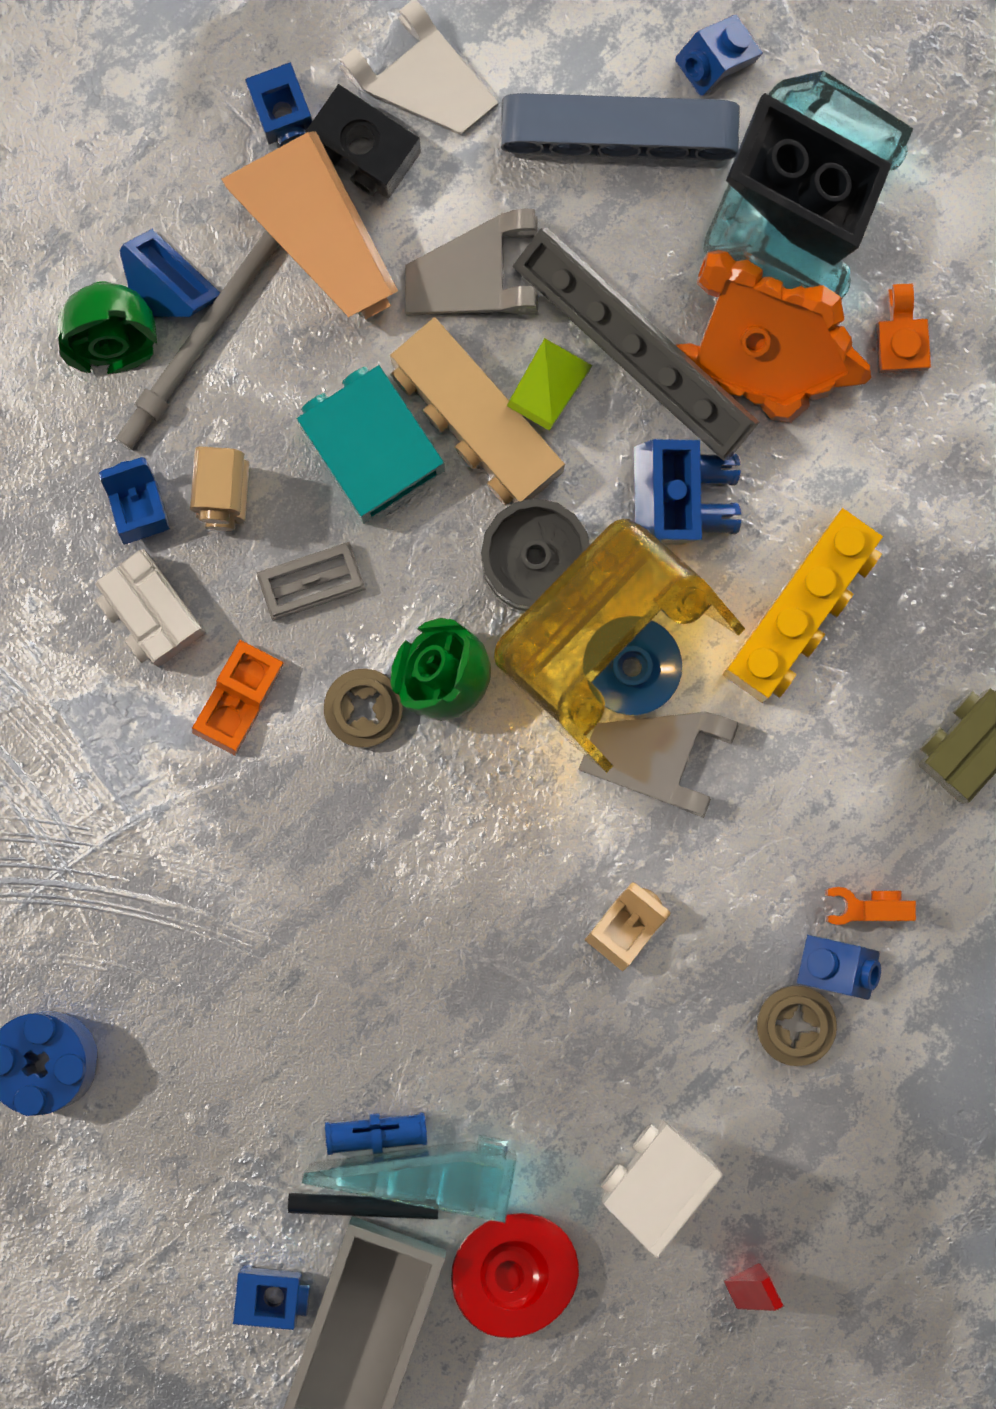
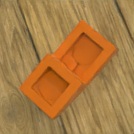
M239 640L216 680L214 691L194 723L192 734L236 756L283 667V662Z

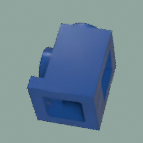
M291 62L245 79L268 144L278 141L281 147L306 133L305 131L312 123V117ZM280 108H288L292 111V113L282 117H274L276 111Z
M243 1265L238 1272L233 1324L294 1330L298 1316L307 1317L310 1286L301 1285L302 1272L261 1269ZM270 1287H278L283 1292V1301L278 1304L270 1303L266 1298V1290Z

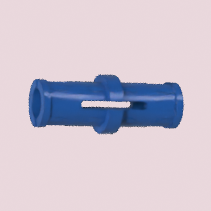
M425 1112L380 1118L379 1113L369 1114L370 1119L325 1122L328 1155L371 1149L373 1154H382L383 1148L420 1144L428 1145Z

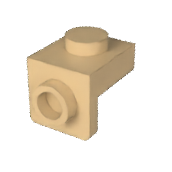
M632 882L614 901L584 940L623 972L671 913L662 905L661 900L656 894Z

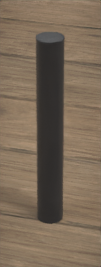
M289 1193L288 1213L438 1219L439 1199Z

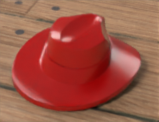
M507 1214L483 1223L474 1229L462 1242L452 1264V1291L463 1316L479 1331L500 1338L522 1337L543 1329L565 1310L577 1287L579 1263L571 1240L555 1223L533 1214Z

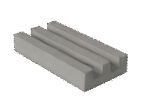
M350 542L256 573L273 621L366 590ZM343 556L345 558V565L274 589L271 587V580ZM347 575L351 576V582L280 606L277 605L276 599Z

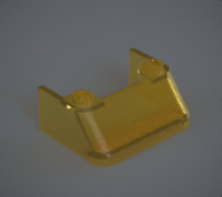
M620 519L610 524L502 635L496 644L494 659L497 667L572 746L607 773L613 765L586 737L599 723L605 709L603 695L592 684V681L661 610L668 618L679 624L692 623L703 614H706L738 636L745 628L706 581L650 531L631 519Z

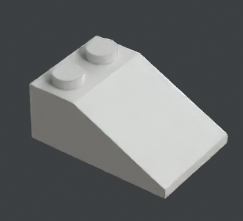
M664 1120L658 1128H655L652 1124L647 1126L632 1146L638 1152L626 1168L620 1163L616 1165L601 1185V1188L606 1191L601 1198L603 1205L657 1258L723 1176L722 1172L706 1154Z

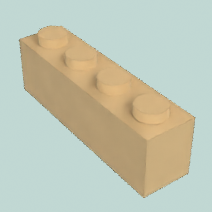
M436 317L432 318L390 354L392 366L395 368L390 373L393 380L408 396L413 392L418 394L427 405L422 410L427 419L441 433L448 428L459 441L454 447L458 454L472 469L480 465L492 478L487 483V486L505 506L511 501L515 503L535 498L564 473L565 463L521 414L507 407L509 400Z

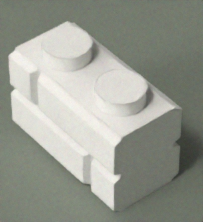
M144 549L137 551L122 562L120 566L108 572L95 583L103 594L96 599L97 604L112 623L119 619L122 620L131 633L124 640L141 663L149 658L154 665L159 667L206 633Z

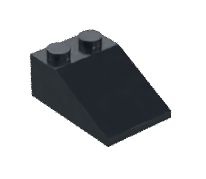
M764 93L759 99L726 181L792 244L834 266L859 248L892 163Z

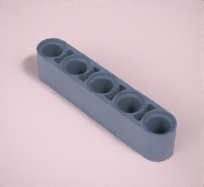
M536 93L509 94L502 99L500 147L506 152L532 155L729 160L735 158L739 150L740 106L729 100Z

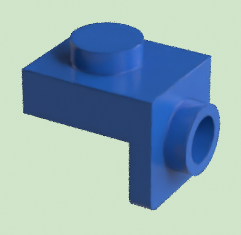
M735 14L698 30L677 54L675 60L698 94L703 96L709 93L722 78L754 64L763 54V51Z
M140 457L131 461H124L99 472L101 483L110 501L118 534L124 545L170 530L160 490L146 458Z
M807 935L797 984L869 1000L872 990L877 987L881 977V964L878 961L880 953L877 950Z

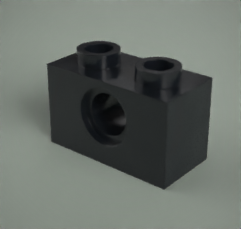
M340 84L337 85L305 131L306 133L316 131L334 167L338 165L352 175L350 177L351 182L371 196L379 192L389 199L421 153L420 137ZM357 138H367L374 143L372 149L365 154H355L348 147Z

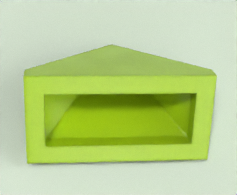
M544 338L511 396L507 407L550 431L589 373L592 365Z

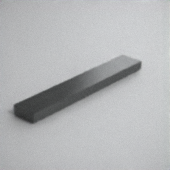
M541 228L512 266L723 461L729 460L760 423L548 228Z

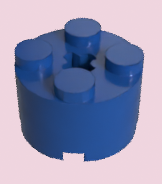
M40 1011L22 1015L1 1027L0 1101L8 1108L22 1115L36 1116L49 1114L65 1108L83 1097L93 1083L96 1058H98L97 1046L89 1029L77 1018L56 1011ZM46 1053L50 1060L45 1064L46 1070L39 1072L35 1066L39 1060L37 1055Z

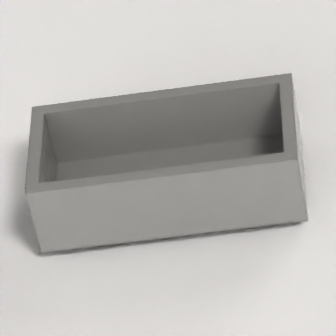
M352 1216L283 1409H393L445 1261L446 1249Z

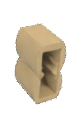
M201 446L195 448L190 510L196 513V518L199 521L206 522V529L234 531L235 524L245 523L250 463L244 459L245 454L240 450Z

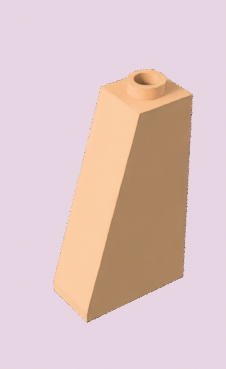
M316 131L307 132L222 178L225 187L348 317L361 311L366 320L391 306L387 297L398 290Z

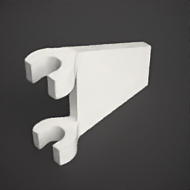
M411 0L399 11L401 15L398 19L406 30L419 40L417 44L380 75H375L368 62L356 48L340 60L342 63L340 69L362 92L462 135L496 107L498 102L438 31L421 4L417 0Z

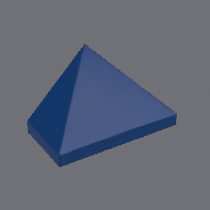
M153 229L124 243L119 250L128 288L138 292L151 309L153 317H191L211 305L221 293Z

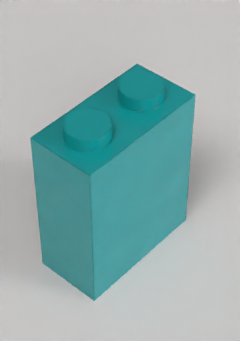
M380 365L370 371L366 366L354 371L343 380L344 388L330 397L326 393H322L312 398L301 408L304 414L296 418L301 430L363 524L445 472L443 460Z

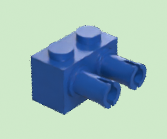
M652 439L634 446L635 544L683 545L702 540V533L737 534L740 530L742 519L731 520L722 519V517L741 515L739 504L733 502L730 504L701 503V484H738L741 470L721 469L740 466L739 456L733 454L729 460L723 461L718 455L700 454V440Z

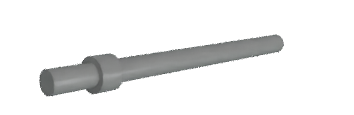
M266 230L150 390L145 388L134 403L137 409L115 438L129 450H132L153 420L158 422L169 407L168 403H166L168 398L280 245Z

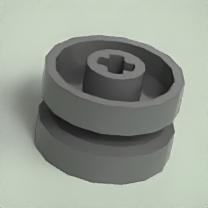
M537 498L515 502L498 513L485 531L481 549V563L485 583L497 601L514 612L533 616L556 612L573 601L585 583L591 558L588 534L577 516L557 502ZM530 549H540V555L545 560L540 564H532L526 557H529Z

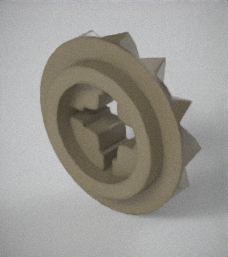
M355 669L344 673L332 683L324 701V716L329 729L339 740L353 747H374L392 737L402 720L403 705L400 703L399 695L392 690L391 679L375 670ZM350 692L355 697L359 696L364 701L370 696L374 697L377 693L381 694L375 699L376 703L372 707L376 714L375 717L380 721L377 725L365 717H361L357 721L354 720L350 725L347 724L355 711V707L351 703L352 699L348 696Z
M789 986L779 989L765 999L756 1018L758 1039L763 1048L772 1058L790 1066H805L818 1061L830 1050L836 1037L837 1021L832 1006L819 992L804 986ZM798 1004H801L802 1020L809 1023L810 1026L817 1027V1031L800 1032L798 1039L794 1042V1047H791L790 1031L782 1028V1025L776 1024V1020L792 1019L794 1011L798 1009Z

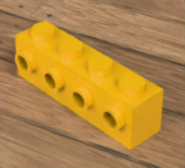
M842 508L830 522L722 675L761 703L766 701L772 693L780 698L797 675L790 667L800 653L809 658L825 636V633L818 628L827 615L830 613L837 618L854 595L847 587L856 574L859 573L865 578L881 557L882 553L875 548L883 536Z

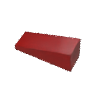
M760 1263L723 1280L737 1309L776 1311L784 1307L769 1275Z

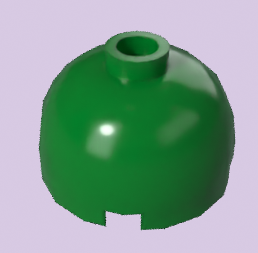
M99 281L85 286L69 296L58 315L57 331L60 357L67 365L81 372L92 373L91 365H109L107 374L121 373L137 368L150 360L154 354L153 344H157V334L152 311L138 292L126 286L107 281Z
M438 618L425 622L417 628L422 634L416 637L412 644L405 640L398 649L391 668L390 684L392 690L399 695L400 703L419 716L438 721L462 717L476 707L485 695L490 682L491 664L485 646L473 633L455 620Z

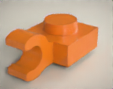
M913 283L893 284L892 289L888 290L890 321H879L876 324L879 373L928 370L931 368L928 319H913Z
M831 887L825 890V896H839L845 902L844 912L838 916H826L827 923L843 925L851 921H916V901H902V891H871V901H861L844 887Z

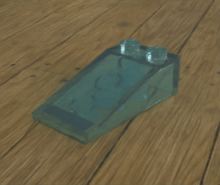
M479 1135L477 1143L463 1141L389 1151L382 1154H367L311 1162L303 1173L302 1184L505 1223L517 1161L516 1150L508 1149V1140Z

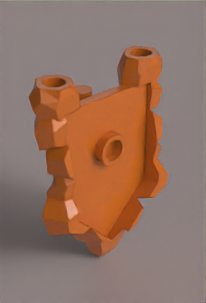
M721 250L711 251L706 254L699 271L697 284L708 295L717 297V301L700 346L691 343L675 345L727 393L737 398L743 396L752 404L760 406L770 420L791 423L810 407L809 399L818 400L825 398L835 388L863 385L871 379L870 365L852 347V338L845 327L838 326L845 320L842 301L839 295L824 285L809 288L798 286L793 289H787L783 287V281L773 277H762L763 269L749 260L735 261L728 252Z

